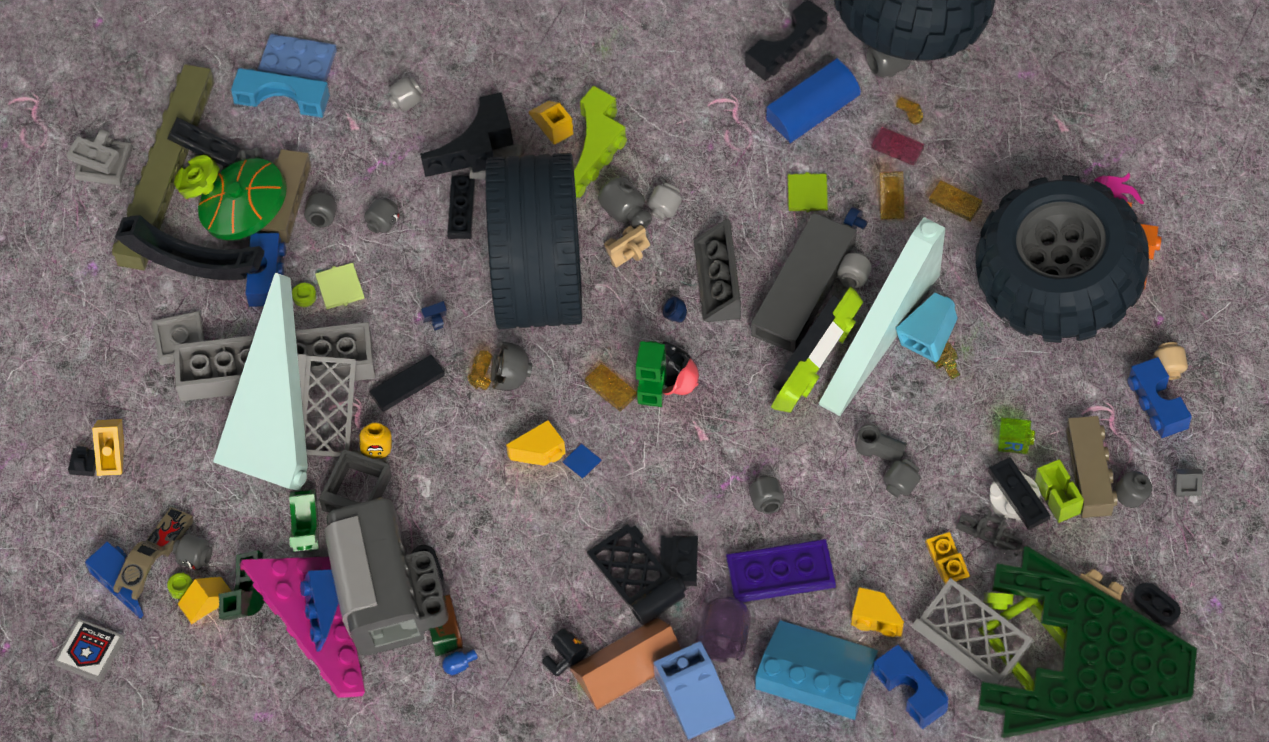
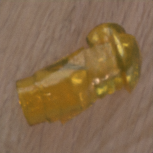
M484 350L479 351L478 355L474 357L472 372L468 375L469 383L476 390L478 387L482 390H487L491 383V380L485 377V374L490 366L492 355Z

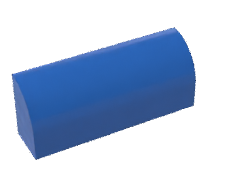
M837 58L769 104L766 111V120L789 143H792L860 96L859 84L852 72Z

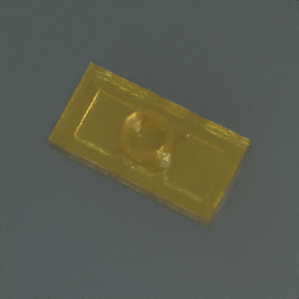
M943 181L939 182L929 197L930 203L970 222L982 206L983 201Z
M602 363L585 378V384L619 412L637 397V392Z

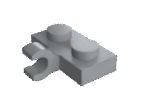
M102 129L98 132L94 142L77 136L66 154L68 160L108 175L120 155L118 151L108 148L112 143V138L108 137L110 132Z

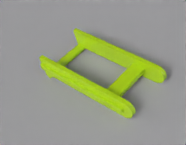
M1025 597L999 615L1009 621L1029 608L1039 622H1041L1042 605L1038 602V599ZM999 620L987 622L988 635H995L993 630L1001 626ZM1042 624L1064 651L1065 633L1062 629ZM982 625L977 630L982 636H984V629ZM999 638L989 639V644L996 653L1005 652L1004 644ZM999 656L1007 666L1006 656ZM1018 662L1011 672L1026 690L1033 691L1034 680Z

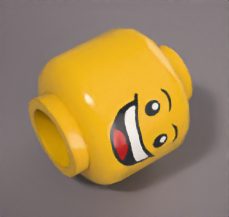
M371 423L365 426L359 435L361 453L372 459L387 457L392 449V435L389 428L380 423Z

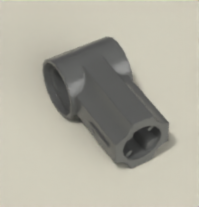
M864 425L861 427L856 442V449L861 455H875L891 462L901 461L907 447V443L880 433L879 429L874 425ZM864 439H870L873 442H867Z

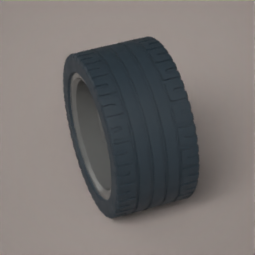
M557 153L553 155L539 154L538 156L524 155L523 157L488 158L486 160L485 173L487 237L492 300L497 328L511 329L517 327L529 328L531 326L545 327L546 325L581 324V269L572 154Z

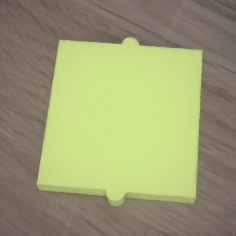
M353 263L340 267L333 266L332 269L315 274L326 309L341 305L347 306L348 303L365 299Z

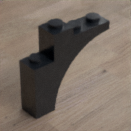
M502 92L479 97L478 113L472 124L459 137L440 148L420 154L425 177L470 167L473 173L485 171L486 160L494 157L492 150L514 145Z

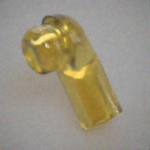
M900 97L896 107L907 112L910 123L915 125L921 123L924 117L921 106Z

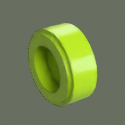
M310 283L297 284L292 290L294 303L299 307L311 306L317 298L314 286Z
M176 573L169 578L167 588L173 598L181 599L193 581L186 573Z

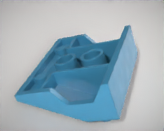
M780 620L757 671L756 690L855 720L863 691L870 678L879 650Z

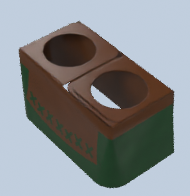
M450 594L444 595L449 617L447 622L440 627L429 628L435 657L463 648ZM435 609L430 614H436L440 609Z

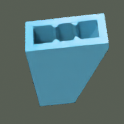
M937 293L931 295L896 327L901 345L936 363L940 359L958 319L955 304L949 297H944Z

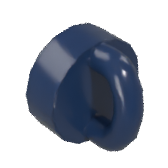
M672 296L663 306V316L672 322H683L687 315L686 305L682 299Z

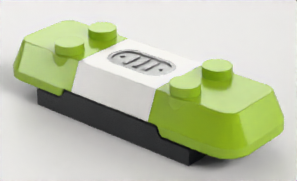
M851 286L841 301L832 295L784 366L773 385V388L778 390L779 394L771 405L772 409L791 413L801 396L807 398L820 377L817 375V372L839 341L843 344L856 323L853 318L863 304V300Z

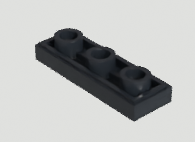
M470 176L451 177L448 239H472L476 179H471Z

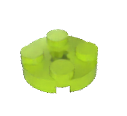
M196 156L188 161L190 165L185 170L181 167L174 180L175 188L185 199L199 196L202 193L204 195L209 194L214 188L213 183L220 169L209 156Z

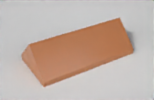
M657 617L570 667V671L596 710L655 677L654 662L682 649L671 626Z

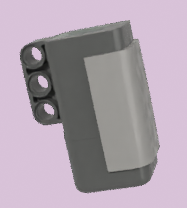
M383 497L335 509L327 515V527L324 530L341 616L359 654L373 655L418 643L424 639L425 631H428L429 628L440 627L447 622L449 618L434 557L427 551L407 553L401 522L390 499ZM423 565H430L426 569H420ZM429 587H435L430 592L425 591ZM440 609L438 613L430 614L433 610Z

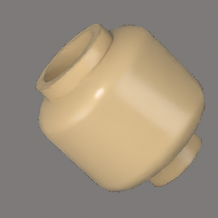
M1163 343L1154 352L1153 357H1159L1169 375V380L1179 379L1181 374L1187 370L1188 364L1185 349L1182 346H1178V343Z

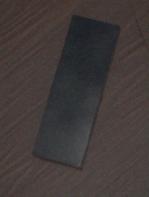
M178 117L167 137L168 140L199 155L209 156L215 163L224 167L234 164L240 151V147Z
M429 355L371 389L369 393L381 411L385 412L444 377L445 373L434 357Z
M1011 457L989 467V474L1028 530L1050 520V513Z

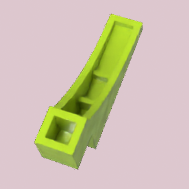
M592 86L580 100L581 115L586 120V139L580 160L574 170L576 199L582 197L589 183L597 179L600 170L605 165L610 164L613 155L618 149L621 150L627 141L625 126L613 120L618 111L616 98L595 86Z

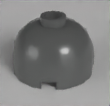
M500 341L496 348H501L499 355L494 354L492 360L491 381L494 382L496 380V384L492 388L512 391L518 389L525 382L526 377L531 376L532 363H529L528 355L522 347L510 342Z

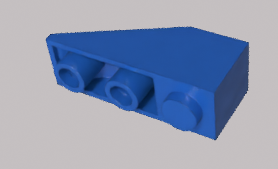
M332 570L308 571L304 580L300 583L301 595L305 596L306 600L305 615L307 619H310L311 624L310 639L312 642H315L316 651H321L327 639L339 604Z

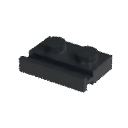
M661 535L660 564L674 579L679 577L685 586H697L698 536L665 537V535Z

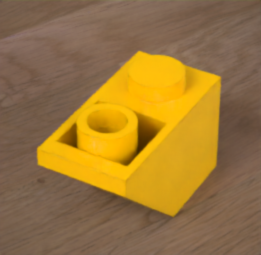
M547 101L529 111V115L553 145L573 135L572 117L559 102Z
M859 587L852 613L851 626H855L862 631L873 630L881 632L888 637H902L904 621L885 593Z

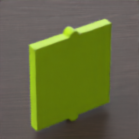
M809 172L805 174H788L789 211H806L807 213L810 211H828L827 174H810Z

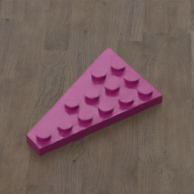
M329 557L242 560L240 563L241 571L244 570L253 581V587L256 591L262 594L263 600L275 615L278 614L287 626V632L296 639L297 645L306 657L313 660L321 671L320 675L330 684V688L337 698L362 697L365 693L358 653L342 620L339 604L321 651H316L315 642H312L310 639L311 624L310 619H307L305 615L306 600L305 596L301 595L300 583L304 580L308 571L331 570Z

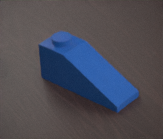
M106 542L85 561L87 569L95 579L141 619L144 615L139 599H132L131 594L133 591L122 587L120 592L117 593L114 592L113 588L127 555L119 546L114 548L109 542Z

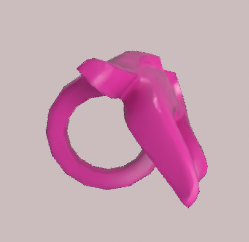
M1130 173L1124 177L1102 175L1094 180V182L1097 181L1109 187L1115 198H1123L1128 202L1127 196L1121 193H1129L1140 204H1144L1138 191L1132 185L1123 183L1129 180Z

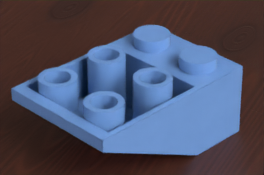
M701 641L654 662V676L688 740L735 719L734 712L713 663Z

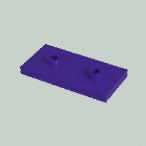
M826 539L726 554L735 604L836 588Z

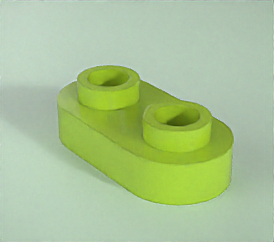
M984 593V603L989 604V607L994 610H1007L1008 605H1013V594Z

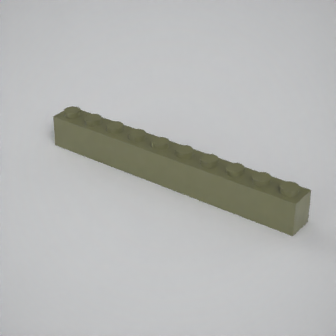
M184 64L182 72L178 73L175 91L171 92L169 107L163 112V123L161 128H158L156 131L154 146H151L149 149V160L147 165H144L142 168L140 183L135 186L134 199L128 205L127 217L141 215L156 228H161L175 190L174 180L176 174L181 167L183 168L189 152L188 149L168 140L167 137L177 117L198 127L214 85L211 69ZM119 240L113 245L112 255L115 257L117 266L145 271L148 259L132 251Z

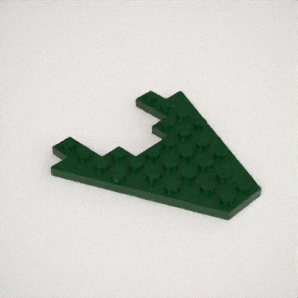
M1024 546L1021 567L996 563L992 591L1043 600L1040 624L1066 628L1062 670L1055 671L1037 667L1034 675L1033 691L988 682L981 683L977 710L1003 714L1001 738L1190 701L1192 699L1197 657L1196 647L1030 547Z

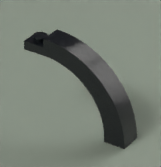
M141 215L123 217L115 235V238L126 247L154 263L184 274L215 280L246 279L248 272L259 270L265 253L260 246L223 250L194 245L161 231Z

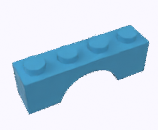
M238 68L231 88L234 104L257 107L263 100L269 97L285 96L297 103L300 114L323 118L330 97L327 82L318 79H304L298 76L279 75L274 72H260L254 69Z

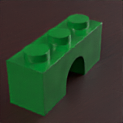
M640 341L635 366L636 379L639 380L637 389L638 404L662 407L664 399L663 390L666 389L665 382L667 378L665 344H660L656 341Z

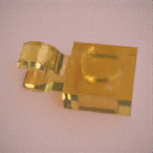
M947 341L940 359L936 363L934 361H931L936 369L944 367L951 380L960 376L955 362L958 359L957 353Z

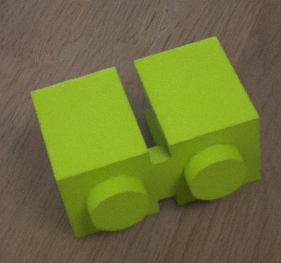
M1060 459L1037 468L1035 478L1041 495L1045 501L1048 500V507L1058 523L1081 514L1084 501L1074 482H1070L1071 477Z

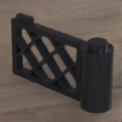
M627 524L588 550L587 555L628 605L639 623L644 626L685 598L684 591L687 589L679 577L674 579V577L668 574L641 541L644 536L635 525L630 527ZM626 534L632 538L630 547L618 546L619 539ZM603 550L612 551L610 561L599 560L596 555ZM616 551L628 552L627 562L614 561ZM633 554H645V564L632 563ZM613 567L626 568L624 578L612 577ZM630 569L643 570L642 579H628ZM648 570L658 571L662 575L656 581H646ZM627 585L640 586L639 592L631 598L625 593Z

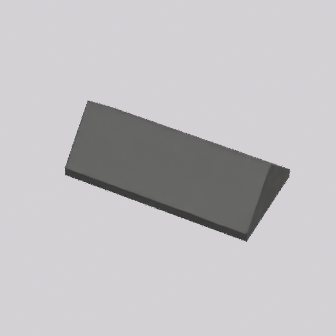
M725 219L694 239L703 321L705 322L741 319V299L731 222L729 219Z

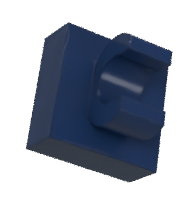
M444 301L421 309L420 315L423 323L431 321L434 331L444 328L442 317L446 316L447 313Z

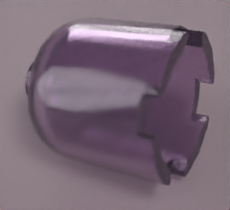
M718 597L711 600L705 606L695 643L701 641L711 660L725 663L727 658L736 657V660L739 661L745 656L751 624V613L747 606L734 597Z

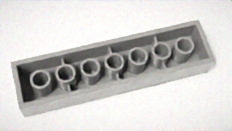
M369 322L295 331L297 354L356 359L355 381L375 379L373 344ZM254 335L174 345L175 383L180 401L235 395ZM311 362L310 372L317 379L328 370L322 362ZM327 363V364H328V366L331 368V367H332L334 364H336V363ZM339 364L333 371L343 381L350 375L351 365ZM331 373L319 381L322 385L339 383ZM311 376L309 386L314 382Z

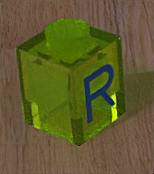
M1001 418L998 451L1028 454L1029 445H1034L1035 430H1031V420Z

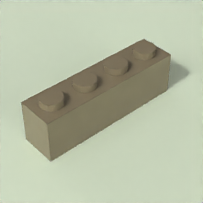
M281 149L279 158H275L274 164L286 180V197L277 215L270 223L259 230V233H279L281 242L289 243L311 169V163L308 153Z
M1098 416L1068 418L1066 434L1075 485L1084 499L1081 518L1112 516L1113 508L1117 506L1118 500L1116 491H1112L1111 484H1113V471L1108 469L1107 466L1109 450L1108 447L1103 445V440H1105L1104 425H1100Z

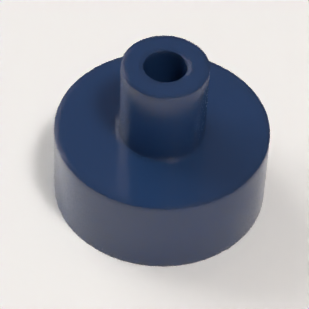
M852 207L847 213L843 224H847L855 230L857 227L864 230L868 221L862 219V210Z

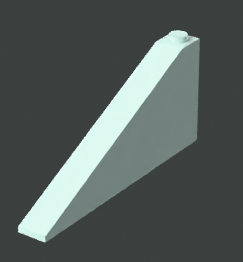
M924 217L913 231L819 402L820 406L841 416L897 337L896 327L917 309L939 278L945 227Z
M275 273L213 462L279 486L300 491L307 478L308 463L291 278Z

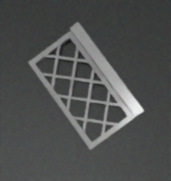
M298 354L305 439L314 433L323 443L316 450H306L307 455L340 457L342 452H334L327 444L339 435L345 442L344 449L349 451L356 359ZM311 362H322L328 370L317 379L310 372ZM327 363H336V364H334V365L330 368ZM339 364H350V375L342 381L333 369ZM329 373L339 382L330 392L319 382ZM311 376L314 382L309 386ZM347 380H349V388L344 384ZM318 384L326 395L315 404L308 395L309 390ZM340 386H343L349 393L348 399L339 405L331 394ZM329 397L338 408L326 417L318 405ZM308 401L313 405L309 410H307ZM348 403L347 413H346V412L344 411L343 407ZM313 409H316L324 418L315 428L307 422V415ZM340 410L347 420L346 424L338 430L329 419ZM327 421L336 433L324 441L316 430ZM306 425L311 430L308 434H306ZM346 428V434L344 437L340 432H342ZM325 446L329 451L319 450H321Z
M951 578L921 618H917L911 626L982 681L998 685L1004 684L1003 681L1034 642L1033 639ZM952 587L960 591L961 603L947 604L946 595ZM965 596L972 601L965 602ZM979 605L982 618L968 620L966 606ZM962 606L964 621L950 622L948 608ZM944 609L946 623L935 625L928 620L935 610ZM985 611H987L992 616L986 617ZM999 620L1003 633L988 635L987 621ZM983 622L984 636L970 638L969 624ZM965 625L966 639H953L951 626ZM1006 626H1007L1009 629H1011L1013 632H1008V633H1007V632H1006ZM946 627V628H947V633H945V632H944L943 630H941L940 628ZM1019 635L1025 640L1019 650L1009 651L1008 636ZM1003 637L1005 652L991 654L989 639ZM985 640L987 654L974 655L971 642ZM960 643H967L968 649ZM1015 654L1010 661V655ZM1006 656L1007 666L1001 674L993 669L992 657ZM987 658V659H988V664H986V663H985L984 661H982L981 659Z

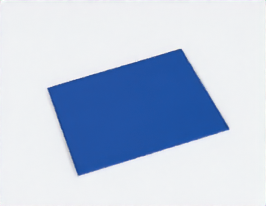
M581 444L563 463L583 479L602 460Z

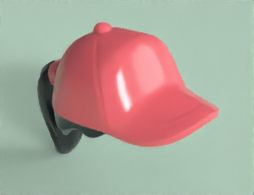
M663 341L662 344H665V354L670 357L666 366L667 378L665 386L667 387L663 390V394L687 395L698 386V368L686 351Z

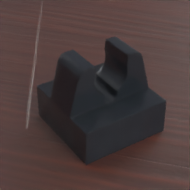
M83 446L73 448L68 467L69 474L94 476L96 470L95 451Z

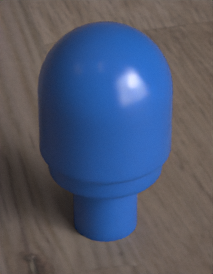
M474 649L463 653L462 650L456 651L444 658L442 668L445 673L456 675L465 671L469 667L468 663L478 659V656Z

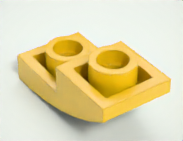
M950 532L925 541L933 563L945 585L950 578L957 582L970 577L961 553H958Z

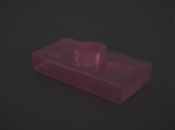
M882 127L872 143V149L914 166L924 150V144Z

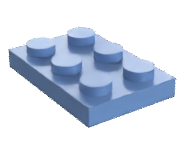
M270 34L258 71L274 72L285 76H298L311 80L318 79L326 82L337 48L335 44Z

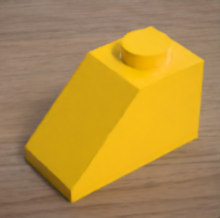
M122 419L97 420L92 428L97 476L121 475L123 473L124 457Z
M549 420L506 444L508 458L512 461L545 466L550 462L560 460L566 454L564 440Z

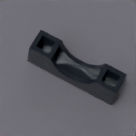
M805 0L792 11V27L794 29L792 34L779 41L760 39L745 52V66L764 81L776 75L785 63L791 62L800 50L807 48L816 36L822 35L826 31L828 13L812 1Z

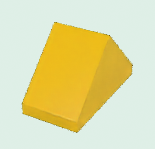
M222 577L198 578L190 585L178 602V606L189 622L193 624L219 608V594L231 592Z

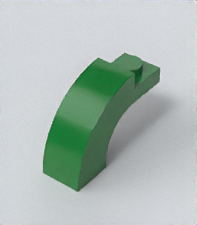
M316 489L292 491L289 495L291 511L290 548L293 547V552L319 549Z

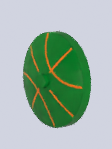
M260 158L245 159L226 167L218 173L213 183V190L207 195L202 193L198 204L199 220L209 234L221 240H238L258 232L270 223L284 203L287 185L283 174L275 164Z

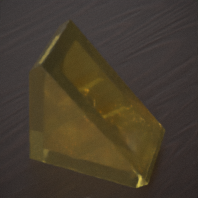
M903 171L879 172L878 198L881 220L905 219Z

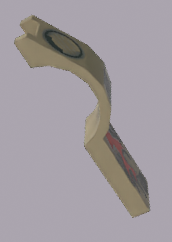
M170 508L148 539L139 542L131 550L113 587L114 592L119 593L122 587L133 591L131 594L132 599L137 600L143 592L147 575L153 563L161 555L166 557L170 555L176 540H181L192 525L193 516Z

